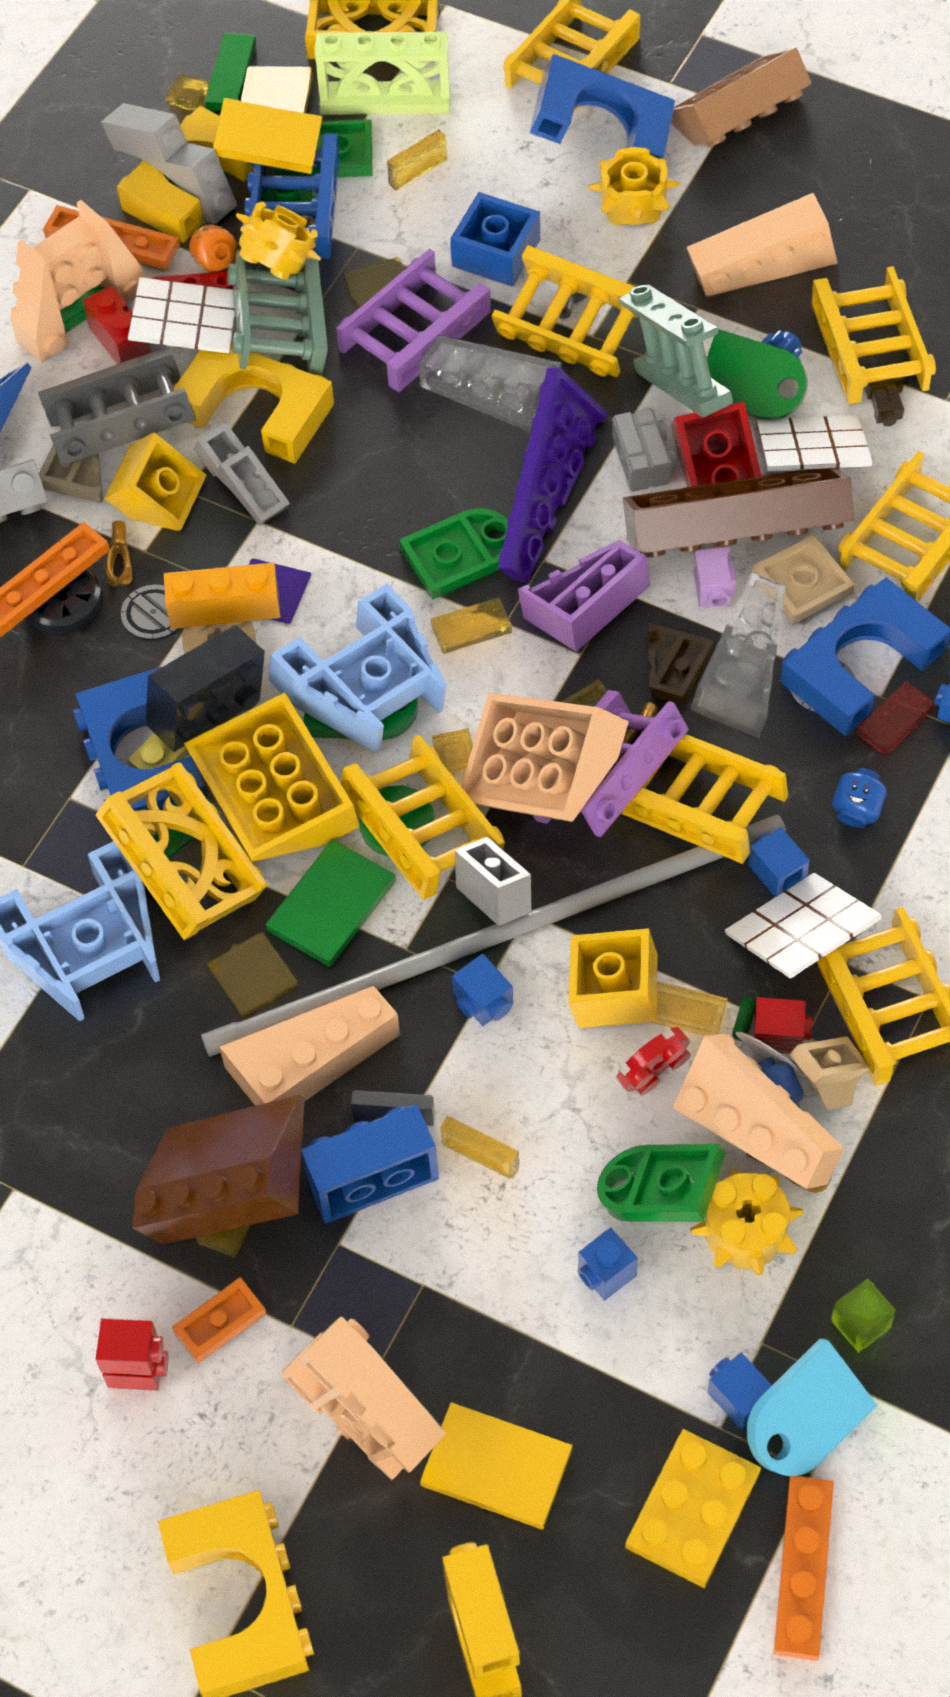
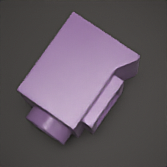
M731 547L696 550L694 556L697 567H693L699 607H722L730 604L731 596H735L736 590L733 560H730Z

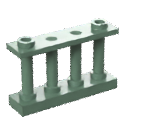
M237 250L235 264H229L227 284L233 285L237 331L233 337V353L239 356V368L247 369L250 351L301 356L302 360H307L308 373L322 376L328 346L318 260L307 258L302 271L297 274H290L286 280L274 276L270 271L245 269V260L239 255L240 251ZM247 283L293 287L295 291L300 293L298 296L249 292L247 291ZM249 306L297 310V314H302L300 319L253 315L249 314ZM250 328L299 333V336L305 337V339H303V342L253 338L251 337Z
M650 285L634 287L629 294L618 298L621 306L637 315L640 319L647 351L643 356L633 360L637 374L702 418L733 404L731 391L713 380L709 372L703 341L719 334L716 326Z

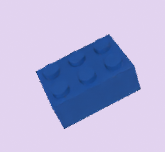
M417 1104L408 1108L405 1106L396 1107L387 1112L384 1117L370 1123L366 1121L355 1123L346 1132L337 1136L317 1138L310 1142L306 1148H303L301 1152L307 1183L325 1224L439 1179L436 1145Z

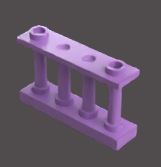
M428 249L423 255L412 260L403 272L350 317H346L340 322L336 328L338 349L344 354L358 343L387 364L388 384L399 393L491 312L490 289L479 283L471 291L463 292L436 273L435 252ZM427 283L456 304L448 311L440 312L414 293ZM404 303L431 321L432 324L426 330L417 332L391 313ZM381 323L409 342V344L400 352L395 353L368 333Z
M608 690L595 705V707H600L629 721L628 729L643 731L633 744L622 743L619 758L621 759L607 773L580 811L595 836L601 837L688 732L689 729L674 702L668 701L655 718L631 714L621 694L617 691ZM533 815L537 822L547 824L551 820V818Z

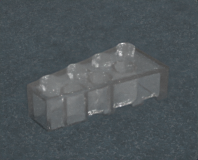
M439 335L419 363L420 387L531 432L532 419L537 411L540 387L544 381L547 367H560L562 369V363Z
M751 572L697 687L690 710L758 739L760 738L768 716V703L773 680L772 674L786 586Z

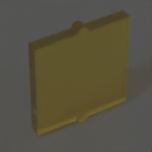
M395 257L343 273V277L350 290L349 298L354 299L358 309L405 270L400 258Z
M263 932L240 945L233 944L230 951L207 963L208 968L242 1018L266 1004L273 1005L274 999L298 986L297 980Z

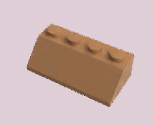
M797 47L764 55L675 105L671 124L693 145L707 143L708 147H712L726 139L725 133L733 129L734 132H738L749 127L752 124L751 118L757 115L762 118L777 110L776 104L784 100L785 103L801 97L803 95L801 90L811 85L812 82Z

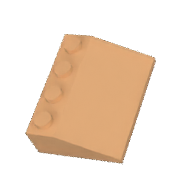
M488 692L461 787L474 804L478 806L573 822L617 761L629 721L600 707Z

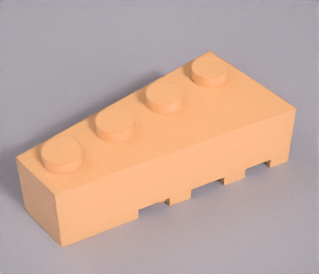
M814 193L687 247L693 269L706 297L838 264L828 221Z
M372 986L220 1047L225 1069L255 1106L297 1095L303 1096L305 1102L400 1035L398 1014L379 991Z
M727 1033L705 1035L672 1108L806 1189L828 1185L844 1151V1147L807 1111L803 1112L790 1099L791 1095L780 1085H775L761 1071L762 1067L752 1057H747Z

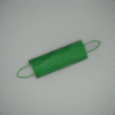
M743 996L732 1032L734 1040L741 1041L737 1037L736 1032L748 1035L757 1001L744 998Z

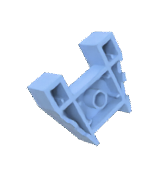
M388 584L358 601L356 628L364 636L323 661L301 637L270 654L269 681L281 694L286 693L294 707L375 753L381 751L384 725L380 722L381 720L419 696H422L439 714L443 711L447 686L437 664L433 663L427 650L428 644L423 633H419L411 608Z
M114 841L88 853L92 873L100 887L55 910L34 919L18 889L0 897V948L3 954L78 1021L85 1018L76 993L141 960L154 982L160 981L145 886Z

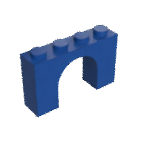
M556 54L552 55L542 76L529 133L561 144L571 124L574 108L584 105L597 106L612 113L622 123L627 135L626 148H646L650 150L651 156L657 159L664 158L675 99Z
M885 577L875 586L869 585L859 596V599L850 607H842L835 615L833 621L825 628H817L810 635L808 642L799 649L794 648L787 653L782 661L781 683L846 737L871 716L875 694L841 666L837 658L839 651L853 642L862 640L879 641L891 646L919 670L923 671L947 651L950 628Z
M161 667L76 693L79 708L74 709L73 713L79 731L87 729L89 738L83 739L89 760L97 759L100 768L93 769L100 791L108 789L110 796L119 791L123 792L180 762L186 771L193 775L198 788L208 800L202 775L191 756L150 769H137L127 766L115 757L116 749L121 740L130 732L146 726L148 675ZM167 790L157 792L156 802L159 810H163L164 802L170 796ZM170 796L171 804L178 807L173 798ZM146 798L130 805L134 811L148 810Z

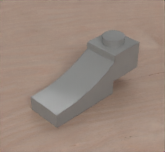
M226 422L197 439L193 448L213 477H218L231 490L259 526L288 508L289 501L249 446L244 448Z

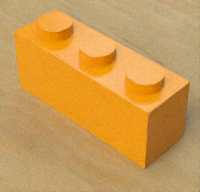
M274 563L164 573L165 604L171 629L281 618L279 589Z

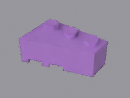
M620 540L579 559L580 565L563 573L558 569L548 574L549 580L532 588L528 584L519 588L518 593L523 618L577 652L650 587L647 557Z

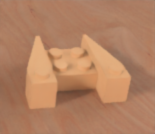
M82 200L77 202L80 216L35 247L31 248L23 240L18 242L16 264L20 267L19 281L14 282L13 294L17 296L16 307L11 308L10 319L16 341L41 363L51 356L58 354L68 345L60 310L71 305L76 299L99 284L104 288L112 285L124 301L129 303L131 300H135L139 277L144 278L142 266L111 226Z
M341 1316L323 1334H318L279 1375L317 1413L321 1414L325 1411L338 1425L336 1430L347 1440L351 1438L368 1455L369 1460L393 1480L403 1468L410 1473L446 1435V1432L367 1342L369 1335L365 1329L355 1320L350 1319L347 1322Z

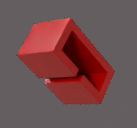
M112 285L82 300L89 329L117 364L151 353L150 343L128 340L133 311L128 309L127 303Z
M101 1318L95 1360L100 1372H102L107 1387L158 1391L160 1376L166 1377L169 1354L168 1351H163V1337L157 1335L153 1321Z

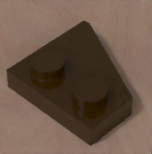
M650 623L648 625V655L651 696L685 706L716 651L715 642Z

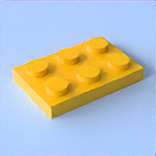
M682 1429L625 1543V1548L705 1588L761 1473L762 1467Z

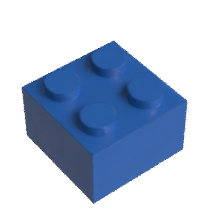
M478 192L450 238L452 267L513 287L525 267L522 255L527 245L536 248L540 241V211Z

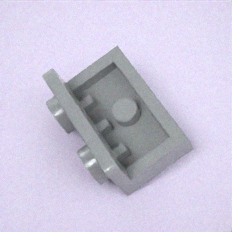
M34 459L0 469V523L8 519L6 514L19 510L21 515L33 513L42 509L41 503L48 502Z

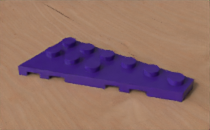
M547 367L544 381L540 387L539 403L536 414L532 419V431L528 447L524 452V464L520 480L516 485V496L512 512L507 521L508 529L503 548L499 553L498 568L515 582H528L543 551L542 538L546 530L552 531L557 522L556 517L553 515L558 505H565L584 465V450L586 446H593L597 438L594 432L598 422H604L608 415V412L560 367Z

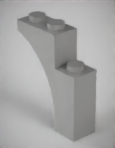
M123 103L101 121L113 150L128 153L144 160L166 175L181 190L200 199L202 215L207 222L218 223L237 206L215 149L187 143L176 114Z

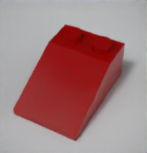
M745 402L731 404L703 418L696 413L674 418L671 429L687 487L762 476Z

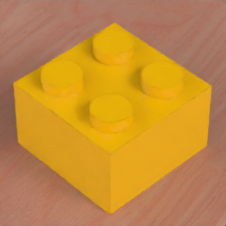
M649 928L571 936L568 1003L578 1028L657 1021L658 954Z

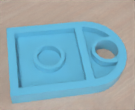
M819 1339L755 1403L747 1423L748 1445L755 1459L766 1469L785 1476L802 1475L818 1466L877 1404L828 1340ZM779 1434L782 1439V1449L777 1456L771 1458L767 1451V1444L773 1435Z

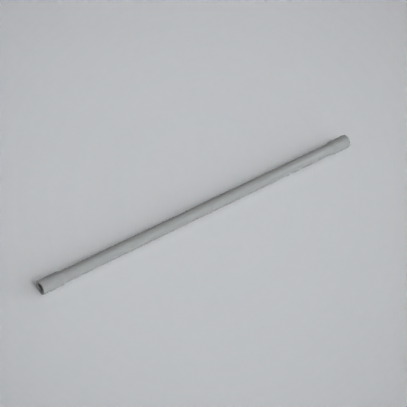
M777 814L748 825L745 829L748 833L749 846L763 833L771 834L780 827L786 832L781 817ZM698 846L531 910V913L514 919L511 922L500 926L494 924L249 1019L233 1022L201 1034L203 1044L208 1056L211 1057L221 1053L220 1047L369 987L374 986L377 990H380L716 861L724 856Z

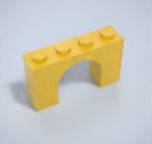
M199 106L180 125L187 143L213 149L220 116ZM218 157L223 171L244 182L248 179V173L254 172L250 162ZM142 160L117 186L121 209L165 234L179 237V242L184 243L204 223L200 199L168 182L169 178Z
M232 342L230 343L229 354L200 350L174 387V391L185 388L196 420L187 423L203 429L221 402L230 394L248 388L263 389L273 393L280 399V402L261 429L264 452L294 464L334 405L332 381L325 379L323 376L313 375L297 369L291 364L270 359L259 352L250 351L247 369H240L239 356L233 353Z
M260 1490L157 1521L167 1562L173 1575L221 1560H237L255 1568L266 1581L265 1604L253 1624L233 1636L189 1649L202 1697H228L309 1671L306 1657L314 1655L307 1628L298 1630L294 1614L301 1612L302 1608L296 1586L287 1587L283 1571L291 1568L284 1543L275 1545L271 1529L278 1528L279 1523L272 1501L264 1503Z
M476 1543L459 1545L450 1550L449 1556L442 1557L449 1607L475 1697H522L521 1684L515 1667L520 1665L519 1651L488 1545L477 1547Z

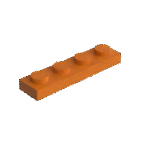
M56 205L43 228L45 238H48L79 217V211ZM102 217L111 226L138 263L163 270L169 268L180 248L179 237Z
M83 522L0 587V638L110 551L108 541Z
M790 1476L773 1655L814 1661L819 1659L834 1481L801 1476Z

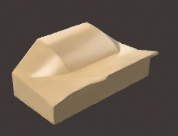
M848 1037L798 1044L789 1054L792 1063L807 1077L815 1088L826 1110L853 1105L856 1084L870 1068Z

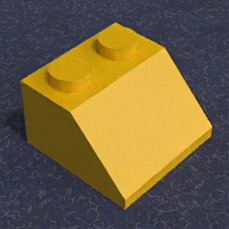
M153 432L130 444L104 499L131 520L179 531L188 517L207 474Z

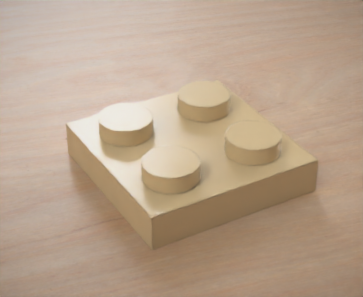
M814 534L753 565V576L793 625L854 593V582Z

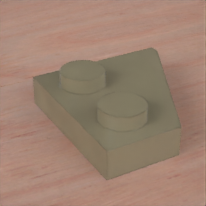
M53 445L39 472L43 488L102 503L103 493L99 454L62 466Z

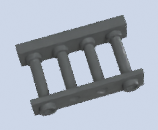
M170 346L38 392L51 427L60 424L61 431L50 434L62 466L133 442L153 432L158 433L196 420L185 388L174 391L173 384H176L181 376ZM156 390L160 391L161 396L141 403L139 396ZM126 401L128 408L110 414L107 413V407ZM93 413L95 419L76 426L74 425L73 419Z

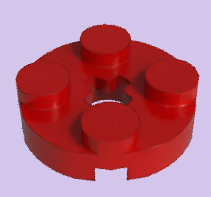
M679 1027L671 1028V1031L675 1034L674 1036L666 1040L662 1034H659L634 1053L626 1062L630 1068L626 1075L619 1070L616 1078L627 1092L637 1090L641 1095L647 1094L659 1084L660 1079L658 1076L669 1067L672 1070L679 1068L690 1058L691 1054L687 1050L690 1040Z

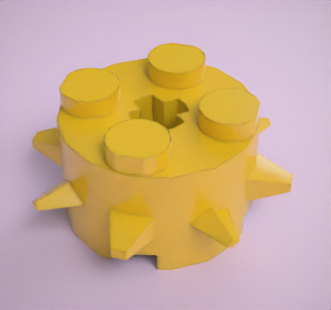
M629 147L617 150L616 156L609 161L601 160L598 162L601 169V181L588 185V189L600 191L601 211L608 215V221L614 225L654 224L660 219L662 211L670 209V205L666 200L667 189L680 186V182L668 179L666 159H657L651 156L650 150L646 148Z
M265 202L256 203L251 216L237 213L236 217L245 224L240 229L243 233L239 239V245L241 246L239 255L244 260L254 264L260 262L269 267L270 272L274 276L286 280L290 274L301 272L307 258L321 260V257L312 250L316 246L317 230L311 229L309 231L305 228L307 220L295 212L279 205L273 211L265 208Z
M737 1168L731 1169L730 1177L716 1183L704 1222L690 1228L691 1234L705 1236L711 1252L715 1254L714 1266L720 1268L731 1262L733 1267L753 1269L756 1275H762L764 1265L770 1263L778 1252L792 1255L796 1253L798 1248L787 1234L789 1222L804 1213L802 1208L790 1207L783 1190L778 1186L779 1177L776 1175L770 1177L767 1174L740 1173ZM745 1219H750L753 1222L745 1223Z

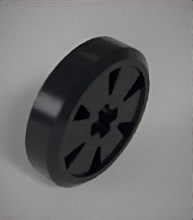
M87 568L26 618L34 627L50 634H69L86 627L96 618L102 606V592L96 575ZM64 594L67 599L60 601L56 596Z

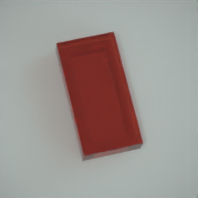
M905 681L858 727L857 735L887 756L934 709L935 702Z

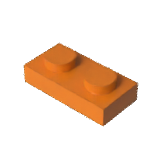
M240 1277L172 1326V1329L196 1363L199 1364L266 1315V1311Z

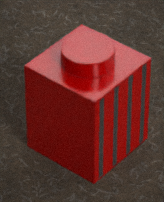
M757 998L754 1018L755 1039L773 1048L778 1053L790 1054L798 1044H803V1040L811 1041L812 1016H805V1001Z

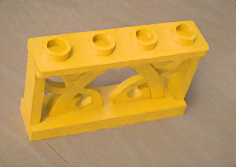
M310 0L305 33L307 58L315 59L316 34L415 32L411 26L418 27L423 32H436L439 0ZM319 13L331 15L319 19ZM366 14H381L392 23L375 32L364 31L352 23V21H356ZM418 15H428L427 22L416 17ZM332 25L327 31H320L322 28Z
M180 762L123 792L119 791L107 797L96 813L98 820L183 940L192 937L199 930L247 903L253 902L267 887L261 870L251 862L241 848L238 838L229 831L219 817L216 807L208 802L198 788L193 775L187 772ZM167 790L178 807L171 804L169 796L164 802L163 810H159L156 802L157 792ZM146 798L148 810L134 811L130 806ZM167 828L183 832L201 841L202 861L200 872L186 863L169 861L164 854L169 841ZM156 829L159 835V842H156L151 834L154 835L156 833ZM223 872H225L238 892H222L212 884V881L219 886H229L231 882L224 878ZM179 873H183L188 876L185 879L186 883L183 881ZM207 893L220 903L204 910L199 902Z

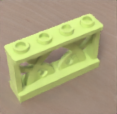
M446 32L316 34L315 60L321 115L450 114L448 34ZM378 61H386L405 73L399 74L392 81H376L372 76L362 72ZM428 61H437L433 66L421 69L427 65ZM329 62H337L343 69L336 68ZM440 73V81L429 80L428 77ZM328 74L340 78V81L328 82Z

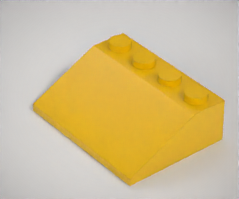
M286 693L184 743L251 862L327 845L331 839L336 840L359 828L353 803Z

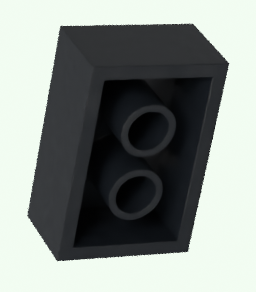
M235 624L149 674L145 725L173 752H176L184 747V743L229 721L230 718L243 710H250L260 701L265 651Z

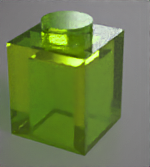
M867 1278L835 1303L831 1321L852 1346L860 1352L891 1328L896 1310Z

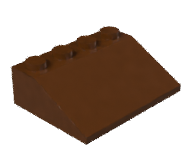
M297 1095L167 1128L136 1188L132 1228L161 1244H167L298 1214L305 1098Z

